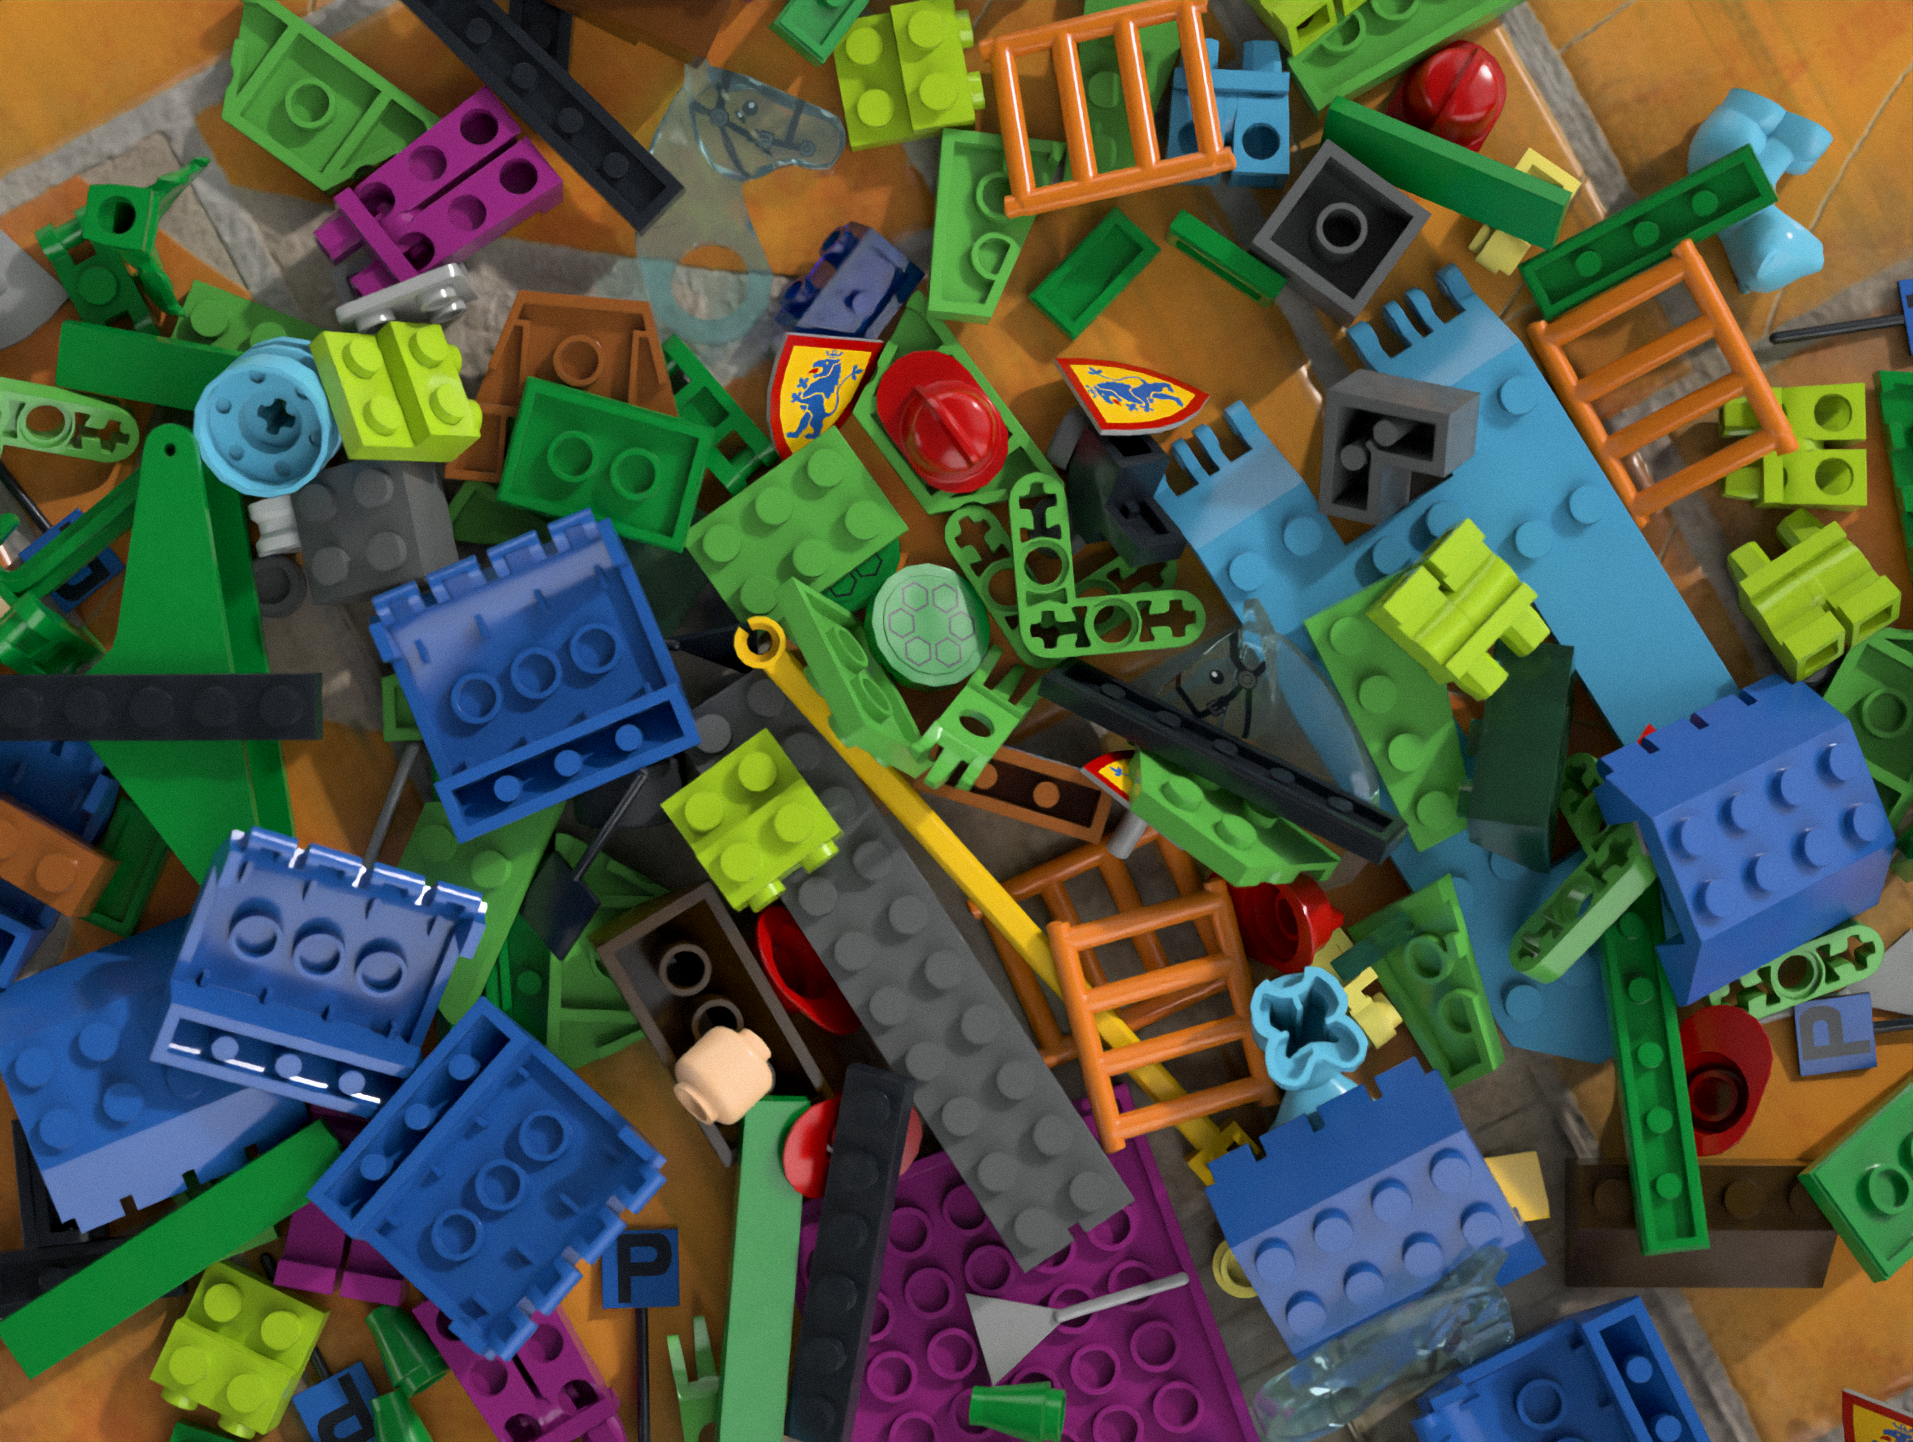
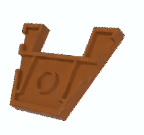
M519 290L475 399L482 411V425L479 431L481 437L453 462H447L444 478L500 482L508 451L510 416L517 417L527 376L537 377L679 417L651 301Z

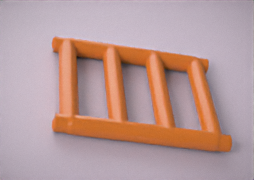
M1147 0L1004 33L978 42V51L983 62H990L1011 190V195L1004 196V212L1008 219L1036 215L1213 176L1236 169V158L1232 153L1231 147L1224 148L1201 18V13L1208 12V0ZM1176 21L1198 152L1161 160L1139 29ZM1114 35L1135 166L1098 174L1076 43ZM1052 49L1073 180L1036 188L1015 57Z
M1690 238L1682 240L1675 248L1670 250L1673 255L1670 259L1551 324H1548L1545 319L1536 321L1525 328L1533 344V349L1573 425L1639 530H1642L1647 523L1651 522L1650 514L1774 451L1780 456L1782 454H1791L1800 447L1787 417L1714 278ZM1685 280L1702 313L1700 316L1580 380L1578 379L1562 348L1563 345ZM1715 338L1732 372L1608 436L1591 402L1707 340ZM1741 395H1745L1762 429L1637 492L1621 461L1622 457Z
M1148 825L1133 850L1156 840L1181 896L1204 890L1203 881L1190 853L1185 850L1181 851ZM1113 832L1102 836L1099 845L1089 842L999 883L1016 903L1040 893L1052 920L1069 921V925L1072 927L1082 924L1063 882L1098 867L1119 913L1144 907L1123 859L1112 855L1106 848V843ZM967 899L965 904L969 913L974 915L975 920L982 918L1041 1047L1038 1049V1052L1049 1069L1078 1058L1072 1033L1063 1036L1034 970L970 899ZM1210 916L1193 919V923L1208 955L1218 953ZM1155 930L1130 937L1146 973L1171 966ZM1089 948L1079 951L1078 955L1084 978L1092 987L1109 983L1094 949ZM1248 962L1249 969H1250V973H1251V976L1253 977V976H1254V970H1253L1251 964ZM1224 977L1146 999L1122 1010L1120 1007L1113 1010L1132 1032H1136L1227 990L1228 986Z
M1221 876L1213 877L1209 881L1204 882V890L1072 927H1070L1069 921H1053L1046 925L1050 940V950L1097 1134L1100 1136L1105 1154H1112L1125 1148V1139L1258 1101L1259 1107H1272L1282 1102L1278 1085L1268 1076L1265 1051L1259 1050L1252 1037L1250 1005L1255 988L1232 898L1229 894L1226 880ZM1204 916H1210L1218 953L1087 989L1078 955L1079 951ZM1220 978H1226L1234 1010L1233 1015L1103 1052L1094 1014ZM1241 1039L1250 1073L1249 1077L1119 1114L1110 1080L1111 1076Z

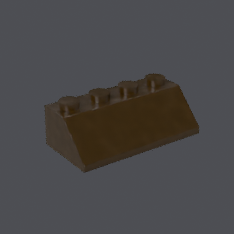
M708 879L644 901L585 936L674 1087L678 1084L675 1075V1064L709 1030L716 1026H722L737 1033L746 1028L755 1033L768 1047L771 1057L766 1063L772 1074V1087L765 1096H806L810 1101V1107L827 1099L836 1098ZM692 1115L712 1151L725 1168L737 1162L740 1120L727 1125L714 1121L711 1125H706Z
M1565 1158V1286L1823 1288L1838 1233L1797 1177L1816 1159L1697 1158L1710 1248L1640 1256L1627 1158Z

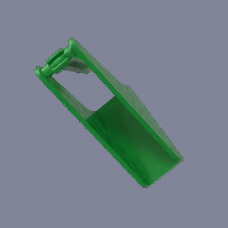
M173 423L162 424L154 428L146 438L142 464L136 471L18 569L8 571L0 565V580L18 599L29 591L39 600H42L53 594L132 528L118 629L114 644L104 658L84 674L271 673L243 495L241 492L220 481L202 460L199 444L193 434L194 429ZM4 513L0 516V546L20 523L19 517L14 513ZM282 740L87 741L200 887L214 852L233 829L247 833L253 825L296 838Z

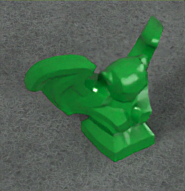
M195 156L179 170L161 175L154 184L148 187L96 184L89 186L82 238L100 244L120 255L128 264L136 269L133 275L151 301L164 313L176 317H186L185 310L177 302L174 295V286L164 272L155 241L160 218L176 198L208 166L211 159Z

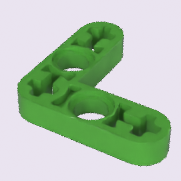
M0 377V458L4 445L99 462H118L126 459L135 451L139 443V429L133 410L124 401L102 395ZM50 405L63 413V419L55 429L37 431L32 429L26 422L29 412L36 407ZM80 412L84 425L78 424L79 435L73 436L75 432L74 414ZM108 420L118 421L120 431L113 432L109 440H101L98 429H104Z
M1037 472L1023 476L1014 484L1008 498L1019 635L1022 644L1029 653L1038 658L1056 659L1169 649L1189 645L1200 637L1205 628L1206 621L1203 604L1195 595L1184 590L1174 589L1075 598L1068 507L1064 488L1056 478L1046 473ZM1030 485H1041L1043 495H1054L1055 506L1045 510L1044 524L1045 530L1054 526L1059 527V540L1050 537H1038L1025 543L1021 542L1020 529L1034 530L1031 510L1020 509L1019 498L1029 495ZM1040 547L1054 551L1061 562V572L1058 578L1046 585L1036 584L1031 581L1024 569L1028 553ZM1172 600L1179 601L1182 611H1192L1193 623L1183 626L1182 637H1172L1170 627L1158 626L1148 628L1152 641H1139L1142 619L1136 602L1146 601L1149 603L1147 615L1163 614L1169 611V601ZM1117 606L1123 609L1129 616L1130 631L1122 641L1107 643L1096 634L1094 618L1103 607ZM1072 608H1085L1082 628L1089 644L1088 647L1078 648L1075 646L1077 634L1056 637L1055 648L1052 649L1044 648L1042 638H1032L1030 627L1041 622L1042 612H1052L1054 621L1058 623L1075 622L1076 618Z
M967 505L956 510L949 517L945 526V544L954 561L985 604L987 611L1017 657L1028 667L1035 670H1048L1059 665L1067 658H1038L1026 650L1021 642L1018 626L1015 630H1012L1005 620L1017 615V605L1003 606L996 603L990 595L989 583L991 578L1002 570L1013 571L1011 539L990 510L979 505ZM967 518L974 525L985 522L989 526L990 530L984 535V542L992 555L997 552L1000 546H1003L1010 556L991 563L979 577L976 576L970 566L982 563V558L971 544L960 548L955 541L962 534L959 523ZM1118 556L1075 584V598H1079L1084 591L1091 588H1099L1106 591L1109 595L1122 594L1120 589L1106 576L1117 570L1120 581L1123 582L1132 576L1138 567L1130 568ZM1176 560L1163 562L1165 568L1158 575L1162 583L1160 587L1154 589L1150 583L1143 582L1130 590L1129 593L1170 590L1177 578ZM1025 562L1024 569L1028 578L1036 584H1040ZM1146 601L1137 602L1136 606L1139 612L1148 607L1149 603ZM1113 606V613L1106 622L1094 624L1096 634L1099 638L1127 621L1129 616L1123 609ZM1077 607L1072 608L1076 618L1075 622L1058 623L1054 621L1052 612L1045 611L1041 613L1042 618L1038 625L1043 631L1054 627L1058 631L1059 636L1077 634L1076 647H1087L1089 645L1082 628L1083 619L1079 616Z
M1585 752L1573 754L1561 764L1553 779L1552 793L1588 857L1519 928L1509 948V960L1514 969L1543 984L1554 982L1561 977L1646 890L1658 875L1651 856L1642 854L1633 822L1608 825L1604 831L1598 834L1604 817L1593 788L1604 784V780L1597 772L1596 762L1598 759ZM1586 788H1587V789H1588L1589 791H1591L1592 793H1591L1589 796L1584 797L1585 794L1587 793V790H1586ZM1593 893L1588 909L1581 917L1577 918L1581 904L1588 895Z
M1851 918L1735 980L1743 987L1749 988L1737 993L1738 1003L1734 1007L1742 1008L1755 1018L1760 1019L1864 980L1874 974L1881 966L1885 954L1884 942L1879 933L1857 919ZM1852 936L1862 942L1863 945L1854 949L1855 959L1850 962L1836 954L1848 949L1847 938ZM1818 947L1819 950L1830 957L1822 960L1816 952V948ZM1790 956H1803L1807 967L1804 978L1794 986H1781L1777 974L1781 963ZM1763 982L1769 993L1766 995L1765 992L1755 985ZM1729 984L1701 998L1704 1006L1710 1007L1719 1004L1731 1006L1721 999V997L1729 994Z

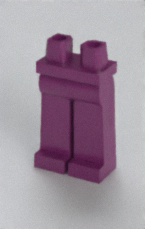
M485 85L368 176L353 191L348 187L335 196L333 199L336 212L330 215L313 232V236L317 246L334 266L341 263L360 248L373 262L371 265L350 279L352 289L358 298H362L439 267L453 263L458 265L538 211L543 215L563 202V181L527 136L522 139V129Z
M311 1103L310 1112L314 1113L312 1121L324 1115L346 1149L372 1120ZM311 1201L292 1213L283 1257L278 1261L273 1285L332 1295L341 1287L340 1297L398 1307L408 1297L410 1281L367 1241L352 1240L348 1268L346 1269L351 1237Z
M427 1297L422 1299L412 1309V1312L499 1442H571L579 1436L582 1437L584 1442H629L622 1421L617 1414L622 1402L613 1387H607L601 1372L585 1349L561 1303L549 1316L544 1315L538 1309L532 1314L531 1317L538 1324L539 1328L509 1362L504 1361L498 1355L492 1361H489L482 1355H477L448 1328L453 1321Z

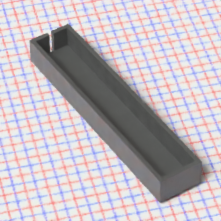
M762 668L752 670L693 709L692 713L702 743L685 750L700 775L766 727L844 832V835L834 842L840 851L828 862L809 874L801 866L781 881L787 890L780 898L894 1073L917 1079L913 1098L914 1104L1024 1273L1073 1242L1075 1236L1070 1227L1079 1222L1086 1233L1135 1201L1130 1190L874 800L846 761Z

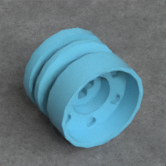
M280 336L257 342L206 386L195 407L193 434L199 444L202 460L220 481L243 494L273 498L294 493L312 480L344 446L309 347L311 343L309 340ZM280 398L287 402L286 412L292 415L291 418L282 415L283 404L276 400Z

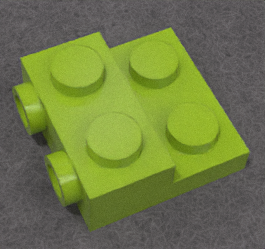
M920 0L890 6L889 13L861 17L854 21L833 50L851 152L938 137L943 128L975 130L976 118L974 111L986 109L980 72L967 73L963 49L974 47L968 9L956 11L954 0Z
M389 321L376 334L323 331L309 344L349 459L453 462L481 437L479 432L482 425L481 408L475 400L467 399L459 377L462 368L461 353L454 344L447 343L440 324Z
M766 727L661 804V807L695 852L699 862L731 906L739 912L749 905L754 913L771 904L787 890L781 883L783 879L801 866L809 874L824 865L840 851L834 842L844 835L842 829Z
M228 1259L215 1262L206 1268L185 1316L176 1320L149 1379L164 1386L160 1395L172 1405L186 1410H196L200 1403L220 1413L218 1425L229 1433L243 1438H253L256 1431L265 1435L279 1426L332 1310L286 1287L273 1285L274 1282Z

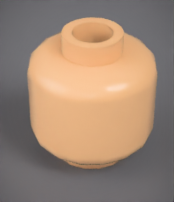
M716 1026L701 1037L675 1064V1075L678 1084L674 1087V1092L682 1105L702 1123L711 1125L714 1121L726 1125L733 1124L740 1120L772 1087V1074L766 1063L771 1057V1053L765 1043L755 1033L746 1028L737 1033L729 1028Z

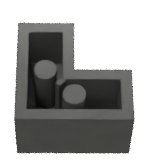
M1358 369L1327 389L1318 513L1378 526L1409 503L1412 471L1439 477H1445L1475 454L1480 393L1364 369Z

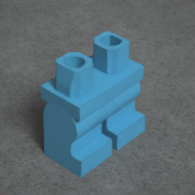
M1205 38L1223 144H1230L1237 163L1236 169L1228 171L1227 187L1283 190L1289 176L1288 92L1290 72H1281L1282 65L1278 42L1264 40L1244 42L1242 48V70L1218 69L1219 41ZM1182 55L1179 67H1174L1170 84V104L1164 160L1198 152ZM1223 172L1172 185L1218 187Z

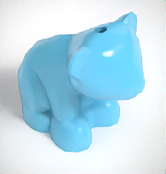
M1731 88L1722 104L1716 106L1698 127L1689 146L1687 171L1690 174L1751 142L1776 191V183L1784 173L1795 176L1807 174L1833 141V137L1821 125L1800 115L1787 112L1783 107L1770 99L1741 88ZM1775 203L1716 233L1724 246L1741 295L1750 292H1773L1804 276L1822 270L1824 264L1822 242L1800 223L1774 206Z
M1305 966L1304 973L1283 975L1272 982L1266 979L1255 989L1250 1005V1027L1253 1040L1259 1050L1265 1051V1063L1269 1078L1286 1091L1277 1118L1270 1126L1268 1132L1304 1113L1309 1117L1315 1131L1325 1127L1316 1107L1358 1086L1353 1080L1342 1075L1341 1072H1353L1364 1062L1369 1042L1359 1025L1345 1015L1348 1009V997L1336 977L1320 967Z

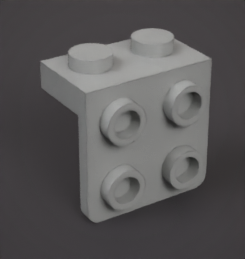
M367 255L329 269L342 305L334 311L339 324L348 333L376 334L389 321L417 323L429 318L432 324L446 322L464 314L467 311L465 304L479 299L465 261L458 265L453 263L439 267L362 298H358L352 289L350 279L373 263Z

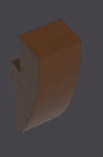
M544 0L634 46L640 41L695 69H698L706 59L731 4L728 0Z

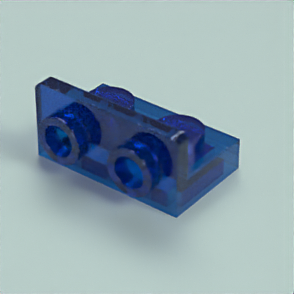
M850 221L846 226L837 227L827 236L819 249L821 258L807 277H799L787 288L780 301V305L783 308L775 317V321L783 328L794 333L876 340L926 274L872 227Z

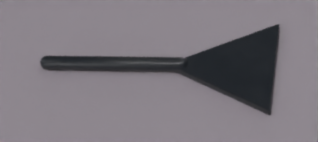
M748 622L668 638L663 637L669 651L681 650L743 674H748L756 668L744 664L737 656L733 645L734 634L739 626L749 633L747 638L748 649L751 652L760 654L758 629L753 631Z

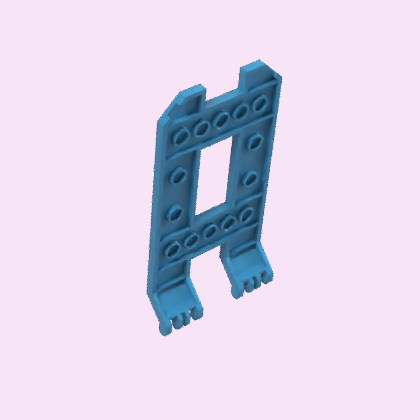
M1452 262L1435 272L1434 281L1443 296L1449 300L1453 308L1459 313L1443 323L1432 310V305L1424 291L1415 286L1404 292L1403 297L1417 322L1425 331V336L1422 337L1414 329L1396 301L1392 300L1382 307L1381 315L1385 323L1406 347L1390 358L1381 348L1376 333L1366 321H1359L1345 331L1350 345L1364 367L1369 371L1480 393L1475 454L1449 473L1447 478L1411 500L1380 525L1371 526L1344 544L1326 514L1318 513L1319 503L1305 481L1259 428L1244 403L1238 400L1223 410L1222 417L1232 433L1238 436L1247 451L1230 462L1221 451L1220 443L1210 427L1201 424L1191 430V433L1215 472L1208 475L1187 443L1182 438H1179L1170 444L1171 448H1169V451L1178 466L1185 470L1194 486L1176 496L1168 486L1167 478L1164 474L1153 497L1187 539V547L1208 574L1262 661L1265 660L1269 672L1345 791L1395 816L1397 815L1300 620L1415 562L1450 525L1468 517L1486 536L1483 540L1485 545L1511 567L1521 583L1526 582L1538 595L1530 606L1538 613L1550 630V638L1620 748L1634 742L1648 723L1656 730H1659L1683 717L1690 721L1692 713L1730 694L1738 697L1740 691L1521 340L1477 296L1461 271ZM1454 717L1477 823L1420 853L1413 849L1405 834L1402 844L1388 858L1410 892L1450 872L1494 1023L1506 1043L1513 1047L1601 1064L1613 1055L1597 940L1561 977L1548 984L1538 983L1515 970L1509 960L1510 944L1519 928L1588 856L1580 844L1550 865L1547 864ZM1657 875L1666 940L1681 933L1659 875ZM1590 895L1581 904L1577 918L1581 917L1591 903Z

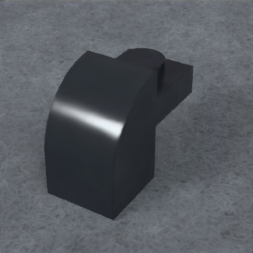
M1087 425L1072 457L1068 473L1069 506L1075 526L1087 545L1108 541L1130 568L1180 559L1188 542L1179 527L1153 498L1171 458L1150 434L1100 435L1094 425Z

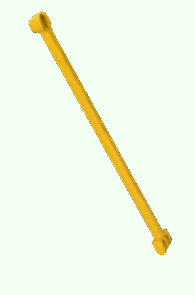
M753 616L746 619L753 631L763 629L770 634L771 646L766 652L761 654L751 652L747 646L749 633L738 626L734 634L733 643L737 656L744 664L750 667L762 668L1064 1003L1050 950L1049 938L894 766L890 765L888 768L881 766L870 753L857 746L848 748L835 736L827 720L828 716L832 714L825 698L819 695L806 679L803 671L804 666L786 647V637L779 624L766 616ZM1085 979L1087 989L1093 988ZM1113 1009L1094 1014L1101 1045L1106 1051L1141 1041ZM1161 1063L1126 1072L1154 1104L1188 1094ZM1209 1116L1174 1125L1194 1147L1183 1160L1207 1186L1215 1183L1207 1163L1228 1153L1226 1149L1235 1141L1238 1147L1249 1143L1256 1155L1261 1152L1259 1147L1230 1116L1219 1126Z

